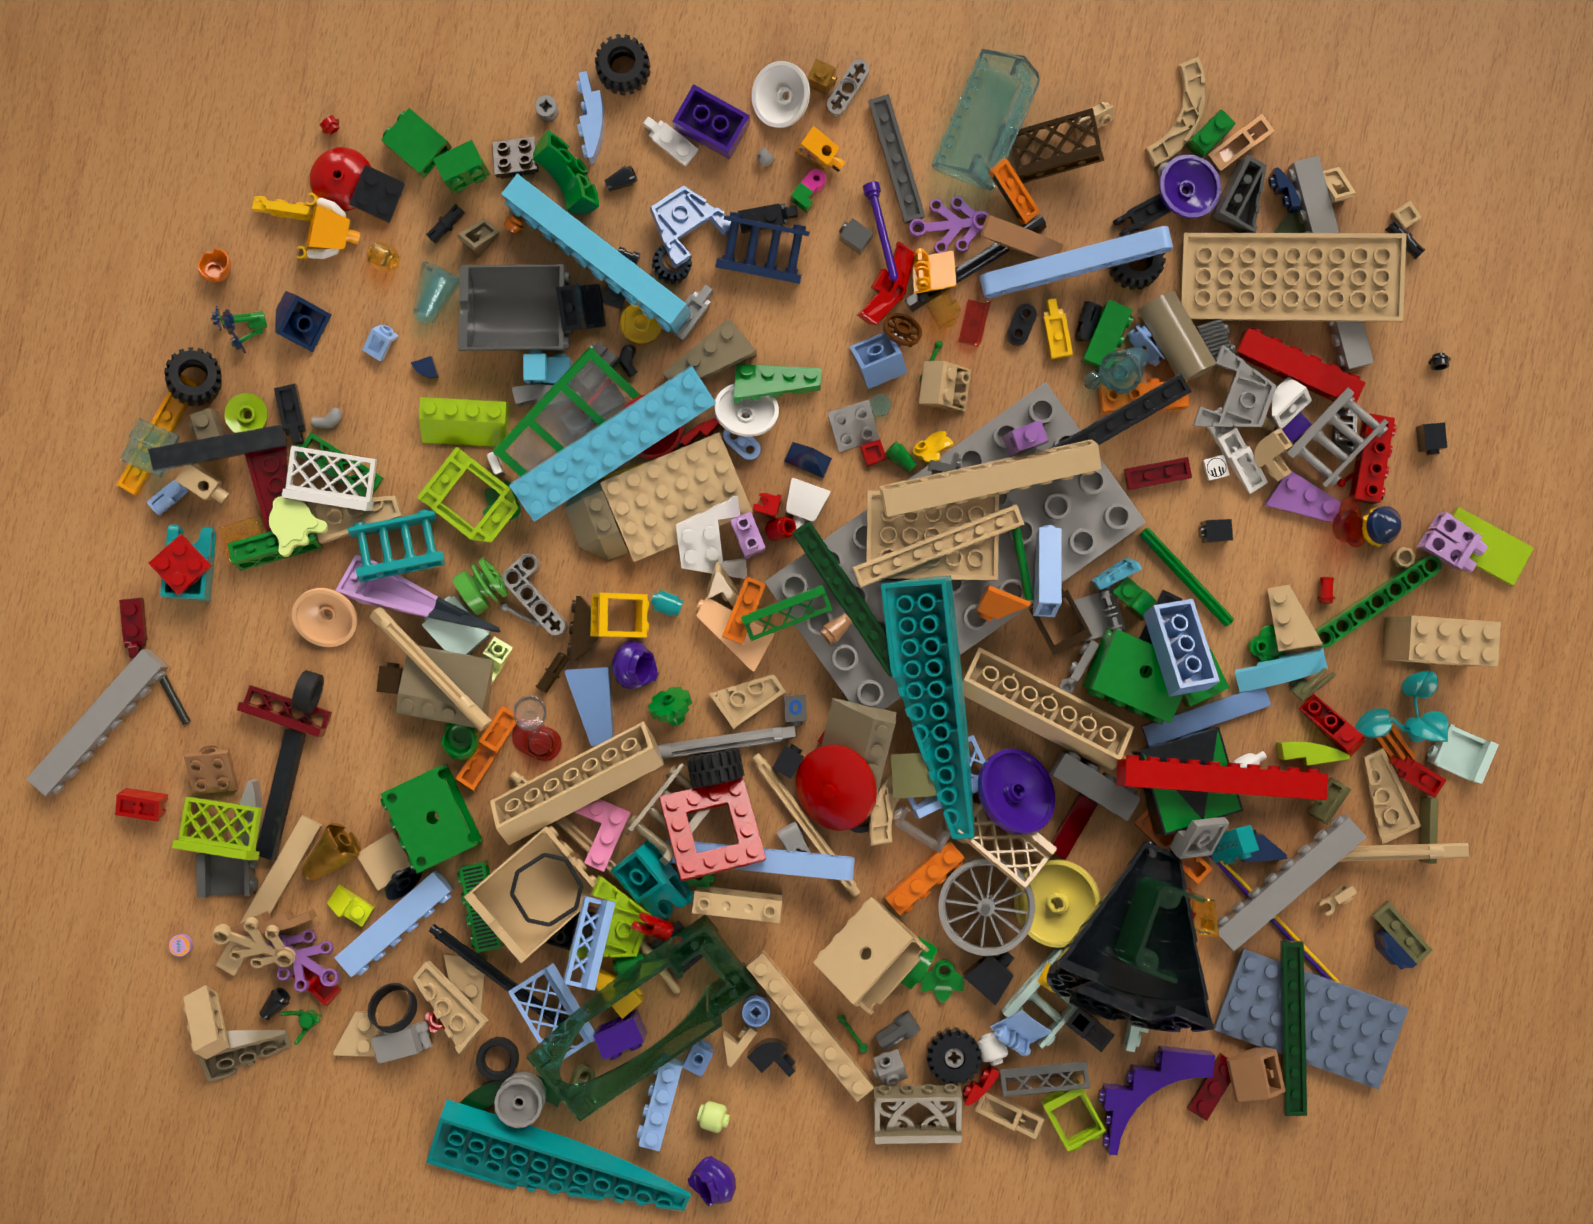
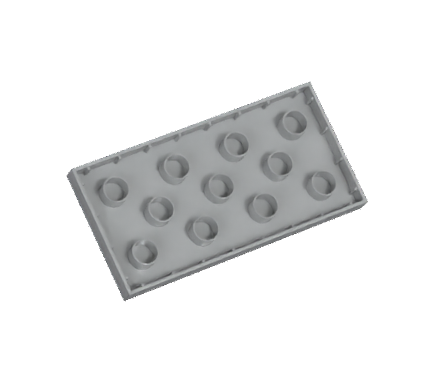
M1045 382L942 455L939 462L951 464L955 452L959 453L958 459H962L960 468L1010 458L1003 436L1014 429L1041 420L1049 443L1014 456L1049 449L1081 430ZM1101 458V469L1096 470L1094 474H1078L1069 480H1061L1060 478L1053 480L1052 483L1047 485L1037 483L1031 485V488L1020 490L1015 488L1010 489L1009 493L999 494V511L1017 504L1025 524L1020 526L1033 597L1036 534L1039 527L1053 525L1055 528H1061L1062 583L1146 523ZM927 466L908 480L929 476L932 472L927 471ZM866 509L823 541L886 632L881 584L911 579H882L862 588L859 587L852 567L866 562ZM1012 530L999 534L997 581L952 580L960 655L1024 610H1019L996 620L992 618L991 622L980 618V613L975 612L984 588L989 585L1025 600ZM805 553L765 581V584L778 602L823 585L832 610L797 623L795 626L849 702L885 709L901 698L895 678L893 676L889 678L853 623L837 643L834 642L830 645L821 636L822 626L841 616L845 611ZM822 595L813 598L810 605L811 608L816 610L827 607ZM810 600L803 602L802 604L808 606ZM795 605L790 615L796 618L803 617L806 608L801 605ZM809 609L806 615L811 614L814 611Z

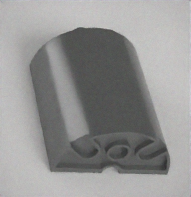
M564 264L460 266L458 350L532 351L566 350V348H569V333H572L573 330H562L556 287L570 285V272H566Z

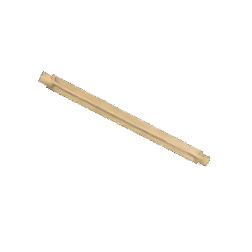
M760 753L752 757L751 759L756 764L755 767L768 782L820 854L835 855L773 771L767 760L763 759ZM839 880L846 892L848 891L852 897L860 893L854 880Z
M516 771L509 777L517 787L528 782L524 776H521ZM566 816L555 821L558 826L589 853L593 842ZM610 859L605 870L609 872L619 882V880L610 871L616 865L615 862H613Z

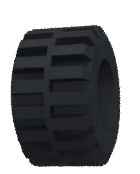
M617 34L615 39H612L611 36L608 37V42L605 43L603 41L600 44L601 49L596 51L595 64L599 79L604 84V87L607 90L611 89L614 94H617L618 91L621 95H625V92L628 91L630 95L634 94V89L641 90V84L646 85L647 77L650 76V62L647 51L642 43L639 44L638 39L633 37L631 40L630 35L625 34L624 38H621V35ZM622 56L632 58L635 61V65L629 72L619 74L611 70V65L615 59Z
M1165 253L1147 257V269L1144 271H1135L1127 263L1108 267L1111 268L1109 273L1111 276L1114 275L1116 277L1114 279L1116 283L1119 281L1122 283L1121 287L1123 288L1129 286V290H1134L1137 287L1138 289H1143L1145 286L1152 284L1163 271V265L1166 263V258H1163Z
M188 347L189 351L180 349L179 354L174 353L171 355L172 359H168L167 367L164 370L169 392L172 393L175 399L178 398L180 403L184 404L187 402L189 406H194V403H198L201 406L205 401L207 403L211 402L212 397L218 395V390L222 386L221 368L218 365V361L216 358H212L208 351L204 353L203 349L200 348L197 351L193 347ZM197 367L205 371L207 379L200 386L190 387L181 382V373L187 368Z
M736 748L693 756L686 761L691 786L696 788L734 781L745 775L740 750Z

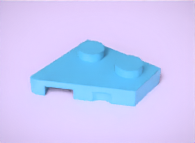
M1125 557L1090 581L1095 588L1106 590L1113 586L1114 583L1140 571L1142 567L1138 561Z

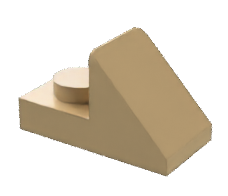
M1340 167L1323 171L1332 204L1356 196L1355 190Z
M720 561L715 563L707 587V598L721 593L723 599L726 602L729 601L734 608L739 591Z
M744 1026L737 1035L739 1040L724 1030L723 1038L728 1066L732 1067L757 1034V1027Z

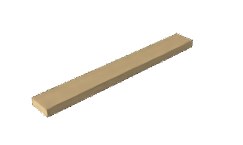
M1015 504L854 566L852 569L859 587L862 588L1025 524L1018 506Z
M306 815L301 816L240 923L249 917H255L266 911L271 916L320 831L322 824ZM229 941L216 966L235 976L247 957L239 961L232 960L229 957L231 948L234 946H240L243 949L248 947Z

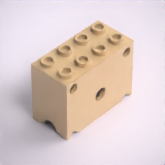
M871 897L862 904L861 909L856 915L847 921L846 926L840 933H837L832 938V942L818 954L817 959L813 963L856 1007L860 1006L872 1015L874 1013L873 1006L875 1004H882L921 960L919 958L922 951L928 952L929 948L887 907Z

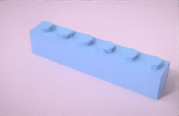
M435 870L334 958L350 977L355 974L362 975L370 968L368 966L370 961L374 959L377 962L386 954L385 948L389 945L393 948L402 940L400 935L405 931L410 933L419 925L417 921L422 916L425 919L435 911L433 907L438 902L442 905L452 897L449 893L454 888L438 870Z

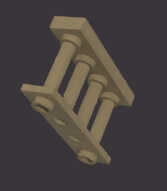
M682 763L678 768L673 766L666 774V777L669 779L638 817L633 815L626 824L629 827L625 832L626 835L629 836L633 829H635L661 850L660 853L663 856L659 861L665 866L674 857L671 844H666L641 824L640 821L646 813H649L666 827L663 814L653 805L659 796L671 794L666 789L673 780L686 790L696 788L692 787L691 782L679 773L685 766ZM711 809L687 814L691 833H693Z

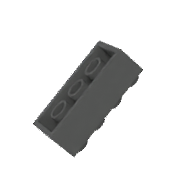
M1059 751L1047 771L1048 774L1128 821L1141 798L1136 796L1137 791L1131 787L1116 786L1117 779L1105 772L1103 774L1098 773L1100 768L1090 762L1085 761L1083 764L1080 762L1081 757L1072 751Z

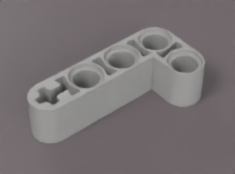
M524 554L505 570L502 576L504 584L548 633L557 636L562 635L567 631L568 625L566 620L529 580L540 569V560L535 555ZM528 558H532L535 562L534 567L527 570L525 568V561ZM513 572H516L519 577L515 584L509 582V575ZM527 588L533 591V596L529 600L523 597V592ZM541 604L547 606V613L544 616H540L537 612V608ZM551 617L555 622H561L559 625L561 629L553 630L554 624L549 620L545 622V620Z

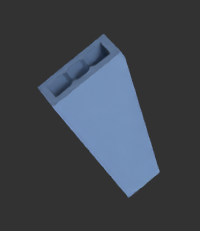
M610 667L565 670V675L590 745L597 746L614 737Z

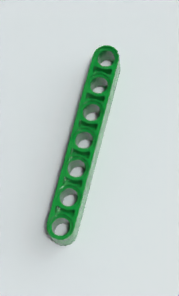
M1436 556L1419 558L1413 565L1404 568L1320 625L1315 631L1318 636L1323 632L1326 636V641L1323 645L1315 647L1332 646L1435 576L1442 568L1440 559ZM1427 560L1432 565L1430 571H1428L1425 568V563ZM1409 573H1412L1414 576L1412 583L1407 579ZM1392 584L1396 587L1395 595L1390 593V586ZM1374 596L1377 597L1379 600V604L1377 607H1374L1372 605V599ZM1357 608L1361 611L1359 619H1356L1354 616V611ZM1339 620L1342 621L1344 625V628L1341 632L1338 631L1336 628V624Z

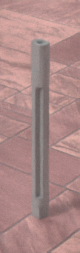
M781 726L657 746L662 759L730 748L782 742L786 739L797 737L795 726L784 728Z

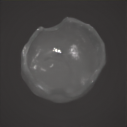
M530 695L522 697L515 704L514 720L522 730L533 731L539 729L545 723L547 715L546 706L538 697Z

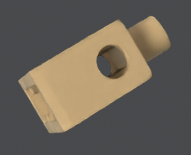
M198 464L184 466L175 481L204 500H212L214 498L223 504L230 495L221 488L223 484L221 480ZM206 482L209 484L208 490L204 487Z

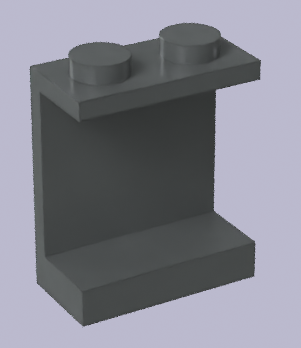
M206 853L196 854L197 898H206L211 895L245 894V896H251L255 894L258 889V878L255 877L258 860H243Z

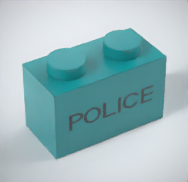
M1248 825L1224 832L1212 854L1214 863L1223 861L1224 865L1237 862L1236 857L1239 860L1252 857L1251 853L1259 850L1252 826Z

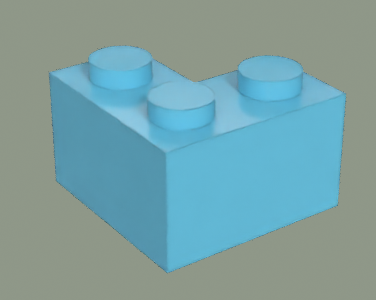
M540 350L529 351V354H523V380L528 385H554L572 366V360L566 354H554V357H547ZM573 378L567 384L568 386H573Z

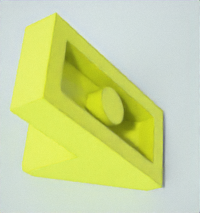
M340 884L327 902L338 917L344 915L361 927L365 925L375 909L374 906Z

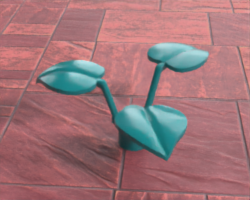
M1422 671L1408 676L1403 681L1402 691L1406 696H1414L1415 717L1408 718L1404 726L1395 718H1390L1389 710L1376 708L1363 714L1357 721L1355 728L1366 737L1377 738L1389 733L1392 729V723H1395L1401 728L1402 732H1407L1412 742H1421L1423 740L1448 742L1449 722L1445 714L1431 711L1425 713L1422 718L1419 714L1418 697L1430 698L1438 688L1437 675L1433 671Z

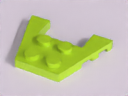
M598 875L591 894L611 902H616L603 957L637 956L645 934L633 930L631 925L634 921L645 924L639 918V914L641 912L649 913L602 876ZM584 945L577 950L576 955L578 958H586L588 951Z

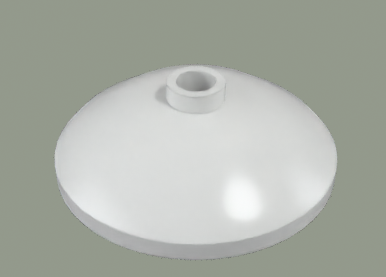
M776 61L768 64L759 72L752 87L754 111L762 122L771 127L785 128L795 124L804 115L809 104L810 87L808 79L804 72L793 63Z
M735 384L725 387L717 395L714 406L715 416L721 426L733 434L746 437L758 436L769 431L778 419L779 406L773 395L762 396L759 400H752L751 398L741 399V402L734 403Z

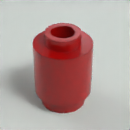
M788 517L770 520L765 526L766 535L772 541L790 538L792 532L796 530L794 520Z

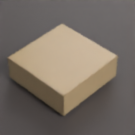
M1411 200L1391 213L1393 219L1404 230L1422 219Z

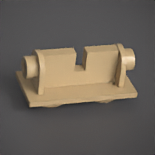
M1101 102L1092 107L1097 128L1106 126L1114 120V106H1110L1108 102ZM1090 116L1081 118L1078 125L1086 129L1091 122ZM1075 128L1076 139L1080 138L1084 132Z

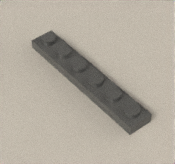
M887 94L870 99L868 104L904 224L910 223L914 219L925 218V213L890 96Z

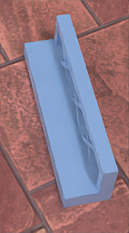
M584 896L563 984L595 991L616 902ZM589 902L599 904L597 914L592 917L587 912ZM589 923L593 931L592 935L585 939L582 929ZM584 945L588 952L586 958L580 961L576 954L578 948ZM578 967L582 972L580 983L570 981L572 971Z

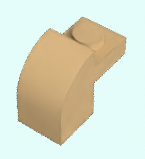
M1281 428L1262 439L1255 449L1257 467L1260 468L1267 465L1269 474L1276 478L1277 481L1292 473L1280 456L1293 446Z

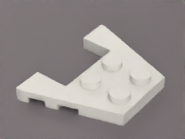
M733 496L729 500L675 525L681 568L712 573L715 563L720 561L728 576L746 578L745 558L723 561L718 525L719 519L740 516L737 496Z

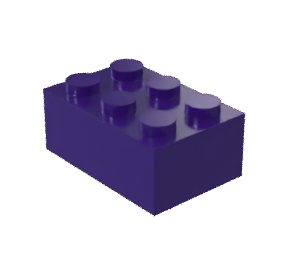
M693 84L672 122L674 129L730 160L750 125V115Z

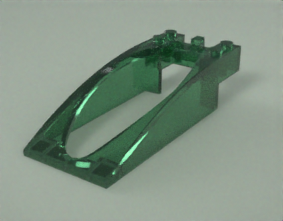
M703 915L645 955L591 997L527 1055V1060L575 1117L582 1121L722 1026V1013L757 990L756 979L746 968V964L744 962L741 963L725 943L709 917ZM699 954L703 955L720 978L706 988L700 999L681 1022L650 1048L626 1063L591 1080L578 1084H568L562 1080L560 1075L562 1061L583 1025L668 967H670L678 979L683 978V965Z

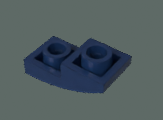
M1274 168L1268 177L1270 189H1273L1274 195L1283 194L1282 204L1284 207H1287L1288 213L1297 212L1301 202L1292 182L1280 168Z

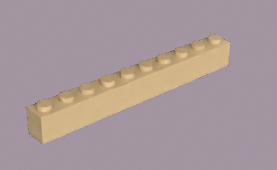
M1091 439L879 486L883 511L887 517L899 518L903 516V513L924 512L925 508L933 507L939 509L946 507V504L952 502L962 504L970 498L984 499L993 493L1006 494L1010 492V489L1018 488L1024 490L1031 488V485L1037 483L1047 485L1055 479L1069 480L1078 474L1091 475L1096 470L1101 469L1098 443Z

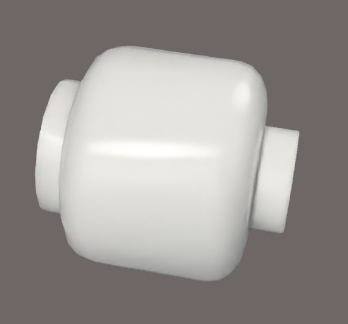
M994 1032L980 1036L981 1040L977 1044L979 1046L978 1049L981 1050L980 1057L982 1061L990 1062L991 1066L1003 1063L1002 1058L1008 1055L1007 1046L996 1039Z

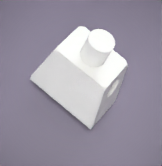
M795 478L791 479L786 514L793 516L796 529L804 525L805 521H810L811 523L816 521L831 491Z

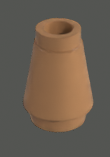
M844 613L822 626L823 629L820 631V634L830 645L834 642L837 643L853 622Z

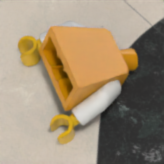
M309 193L308 195L314 197V201L312 203L306 201V204L313 208L306 247L297 246V249H303L304 254L303 256L296 257L299 259H326L337 255L339 250H344L346 242L358 244L360 232L349 229L350 220L346 218V213L335 202L319 198L314 193Z

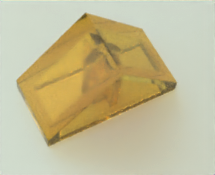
M1193 898L1192 911L1197 913L1193 920L1196 935L1218 937L1219 930L1215 900Z

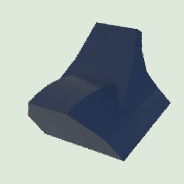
M1380 928L1374 934L1375 948L1389 964L1397 965L1400 969L1413 968L1417 965L1387 931Z

